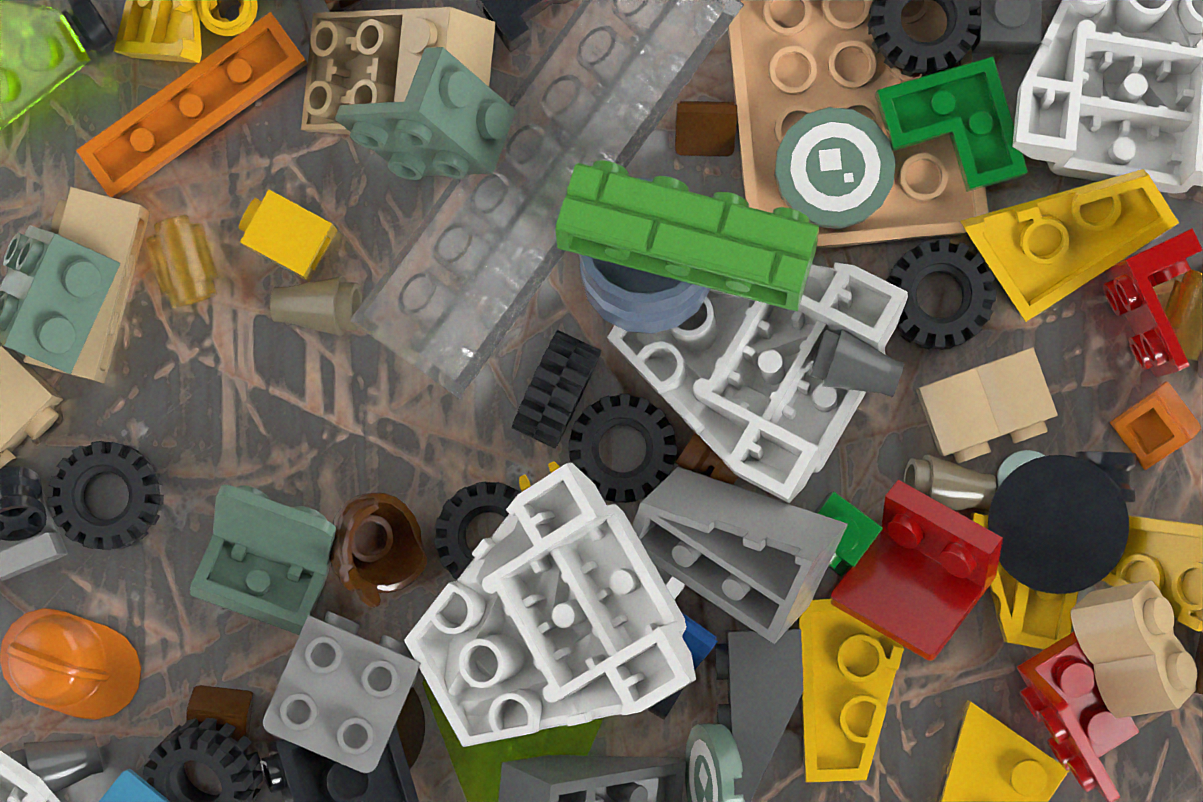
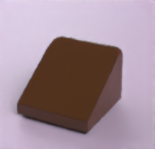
M680 101V103H677L675 118L676 154L680 156H731L735 148L737 105H734V102Z
M203 685L195 686L187 706L186 722L197 718L200 725L206 718L217 719V731L228 723L236 727L231 735L234 740L238 742L243 735L249 739L253 693L240 689Z

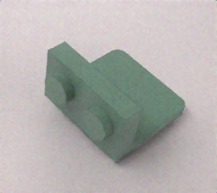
M433 47L424 49L405 102L340 105L335 119L351 132L350 138L355 143L375 151L388 162L389 170L402 178L420 180L422 176L444 175L454 179H463L466 175L494 173L516 110L444 47Z
M31 225L27 228L24 235L17 233L9 244L3 261V265L9 267L0 286V344L71 375L121 263L58 234Z
M221 485L215 501L213 535L190 585V596L300 635L308 615L312 616L329 575L331 548L335 538L336 527L327 521L324 515L312 508L304 506L292 508L270 500L265 493L251 486L241 485L234 487L231 485Z

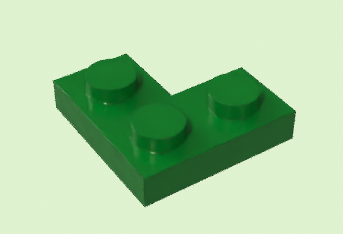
M993 57L876 91L875 97L892 151L950 135L966 192L1021 177L1028 173L1022 152L1012 147L1014 124Z

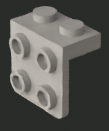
M327 611L323 621L308 615L265 713L263 726L270 734L363 773L372 772L380 761L410 688H414L421 672L419 669L421 663L413 660L407 645L396 639L382 635L379 644H375L356 636L360 625L329 611Z

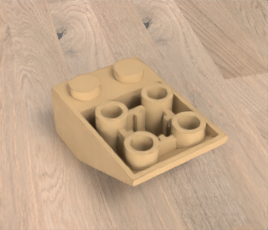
M453 7L313 13L301 130L350 135L351 132L335 119L340 105L405 102L425 48L444 47L489 86L496 22Z

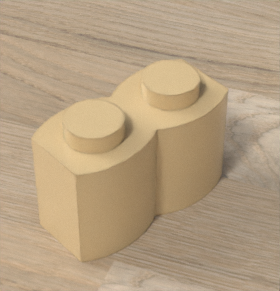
M1033 347L916 389L939 456L953 453L957 463L991 452L988 440L1010 433L1013 443H1017L1046 433L1048 430L1044 420L1058 416Z
M1152 580L1091 591L1071 609L1072 624L1079 645L1086 657L1094 665L1095 678L1101 697L1108 710L1116 719L1179 709L1197 689L1195 662L1174 635L1173 609Z

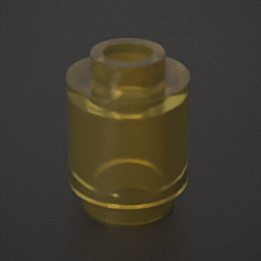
M188 215L175 216L155 223L153 225L155 234L147 237L145 241L161 295H168L171 307L187 306L216 296L217 290L214 282L219 279L203 223H190Z
M1191 269L1184 273L1181 281L1175 280L1164 312L1186 358L1197 361L1201 350L1203 351V273Z

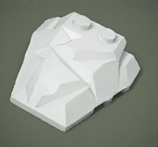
M1061 0L1030 68L1018 89L1012 147L1031 159L1047 161L1050 171L1061 176L1099 182L1144 169L1160 192L1183 193L1187 192L1193 185L1203 186V0Z
M836 262L834 268L811 265L798 312L710 289L698 312L678 327L650 334L629 332L614 325L607 338L611 345L670 404L735 475L790 503L805 487L811 474L818 473L823 468L866 393L864 391L823 387L824 380L810 376L825 330L840 334L841 329L886 355L885 346L897 327L908 298V292L855 265Z
M566 463L515 497L506 509L509 514L490 538H485L472 552L475 558L457 581L447 584L404 639L414 660L421 663L419 669L463 747L532 734L552 727L587 723L593 719L618 714L623 716L642 712L696 680L692 655L682 638L686 630L683 614L625 513L616 504L606 505L595 484L573 463Z

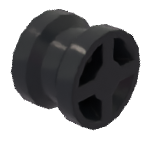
M1099 451L1076 452L1075 457L1096 465L1115 482L1125 502H1135V489L1130 485V471L1136 467L1137 454Z
M14 466L0 469V540H24L38 534L46 526V509L42 502L39 501L42 496L41 478L38 473L30 468Z

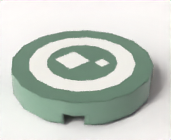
M828 107L806 114L788 129L776 152L774 177L780 196L789 208L804 213L809 218V223L819 225V227L842 229L862 223L883 205L894 184L896 161L889 138L874 120L853 109Z
M702 723L692 727L687 739L685 752V786L688 802H745L743 794L734 795V779L742 778L741 772H743L737 744L730 730L724 725L716 723Z

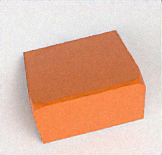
M1168 381L1156 387L1109 422L1129 450L1137 454L1136 459L1144 470H1147L1192 440L1201 430L1200 423Z

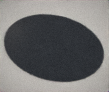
M1049 455L1035 458L1022 464L1003 480L991 502L988 530L1003 537L999 562L1013 578L1037 591L1067 594L1095 585L1114 569L1123 555L1127 544L1129 516L1121 491L1103 470L1081 458L1068 455Z

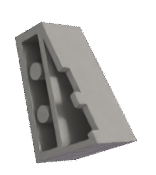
M677 467L640 503L632 523L634 531L655 565L773 644L782 637L809 607L848 525L847 523Z

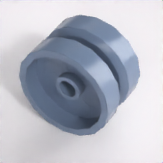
M639 178L651 182L653 181V179L651 178ZM579 254L580 276L588 302L604 320L625 331L654 334L678 327L698 312L710 291L706 287Z

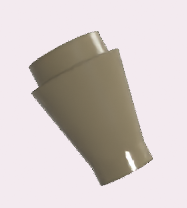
M341 276L289 287H274L270 298L271 318L273 322L290 323L343 336L346 330L356 331L359 328L362 317L360 285L347 282Z
M926 454L923 459L911 458L904 473V483L954 511L976 508L989 510L996 493V480L993 474L980 473Z

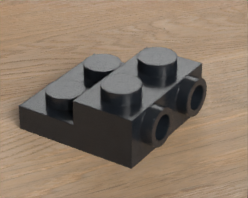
M396 724L376 769L369 773L357 771L285 739L266 743L270 756L261 758L263 775L270 792L281 791L284 802H419Z

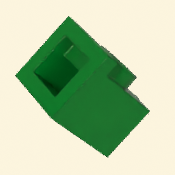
M834 491L827 494L814 512L848 524L828 565L831 570L841 577L848 567H854L883 529Z

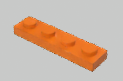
M269 12L244 32L238 34L76 151L107 195L119 199L308 63L272 12Z

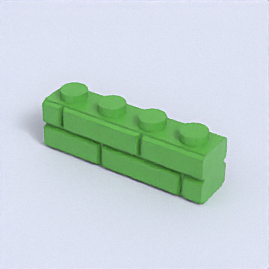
M599 160L595 161L593 166L581 163L575 164L567 188V195L564 198L557 219L555 231L558 249L798 312L816 252L819 225L809 223V218L804 213L795 209L779 207L775 208L773 213L749 207V203L744 198L733 193L716 192L712 197L689 192L688 186L675 178L656 176L651 182L629 176V172L619 164Z

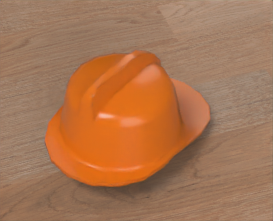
M42 608L27 612L13 622L2 639L0 664L3 677L15 693L35 704L73 717L97 720L113 716L126 707L139 688L141 665L136 649L124 635L103 624L65 611Z

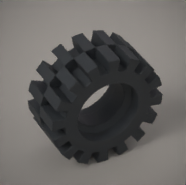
M873 0L869 11L870 20L868 22V34H872L874 39L872 46L876 54L881 52L884 55V63L892 69L895 65L903 69L901 74L910 77L913 73H921L922 77L939 71L952 69L972 47L977 38V30L981 25V15L977 13V9L980 6L979 0H934L945 11L947 17L946 30L940 38L934 41L919 42L909 37L901 24L902 9L912 0Z
M938 239L936 242L930 243L928 240L908 250L895 263L889 277L886 279L887 282L908 292L906 304L897 324V328L903 334L901 337L909 343L913 341L919 344L920 348L928 350L931 348H939L940 350L951 349L975 337L982 330L984 324L990 320L993 313L991 310L992 304L996 301V290L992 288V281L995 279L992 271H987L983 265L985 259L979 253L974 255L968 250L970 246L964 243H949L950 239ZM942 272L949 274L957 280L962 290V302L956 313L946 318H935L926 314L921 309L917 301V287L923 277L930 273Z
M557 330L525 392L524 399L518 408L511 428L556 449L580 402L602 350Z
M620 394L600 398L599 401L589 405L582 411V414L575 421L571 429L568 447L570 463H573L595 484L602 498L606 501L629 503L646 498L671 474L674 467L677 445L673 426L660 408H657L643 397L639 398L630 394ZM618 425L635 428L641 433L646 443V455L643 462L636 469L629 472L611 470L602 462L599 455V443L602 436L607 430Z
M96 441L91 442V445L79 446L73 449V454L68 459L62 458L57 465L60 468L57 476H51L49 486L53 487V495L48 497L49 507L54 508L56 516L52 518L55 524L66 531V537L71 541L83 544V547L111 550L131 546V543L136 540H142L149 534L147 530L151 525H156L160 517L157 512L159 505H163L164 495L160 494L159 485H163L160 474L155 473L152 468L154 464L148 457L142 456L138 450L116 442ZM104 472H112L121 477L126 483L129 499L127 506L121 514L112 519L103 520L92 515L87 509L84 501V491L86 485L94 476Z
M485 481L460 489L450 500L446 501L439 518L437 517L434 543L441 564L450 572L454 579L458 580L475 558L466 542V530L469 523L476 516L486 512L497 513L506 518L509 514L506 509L515 497L521 493L520 491L503 483Z
M195 718L188 720L182 727L178 725L152 751L148 757L150 760L144 766L143 775L148 776L149 778L146 782L170 802H254L261 790L257 787L263 781V771L253 770L261 761L258 752L247 755L244 751L251 744V741L245 735L238 742L231 737L236 727L226 723L217 731V719L206 718L199 725L198 719ZM188 760L198 761L212 769L221 783V793L211 795L196 788L186 775L185 762Z

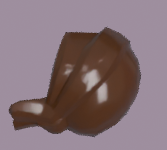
M386 493L360 494L343 504L333 520L336 532L330 555L331 568L340 578L341 584L346 589L352 592L356 591L362 602L369 607L375 608L381 602L379 593L400 591L411 585L423 573L427 564V556L422 547L421 529L415 515L407 505L397 497Z

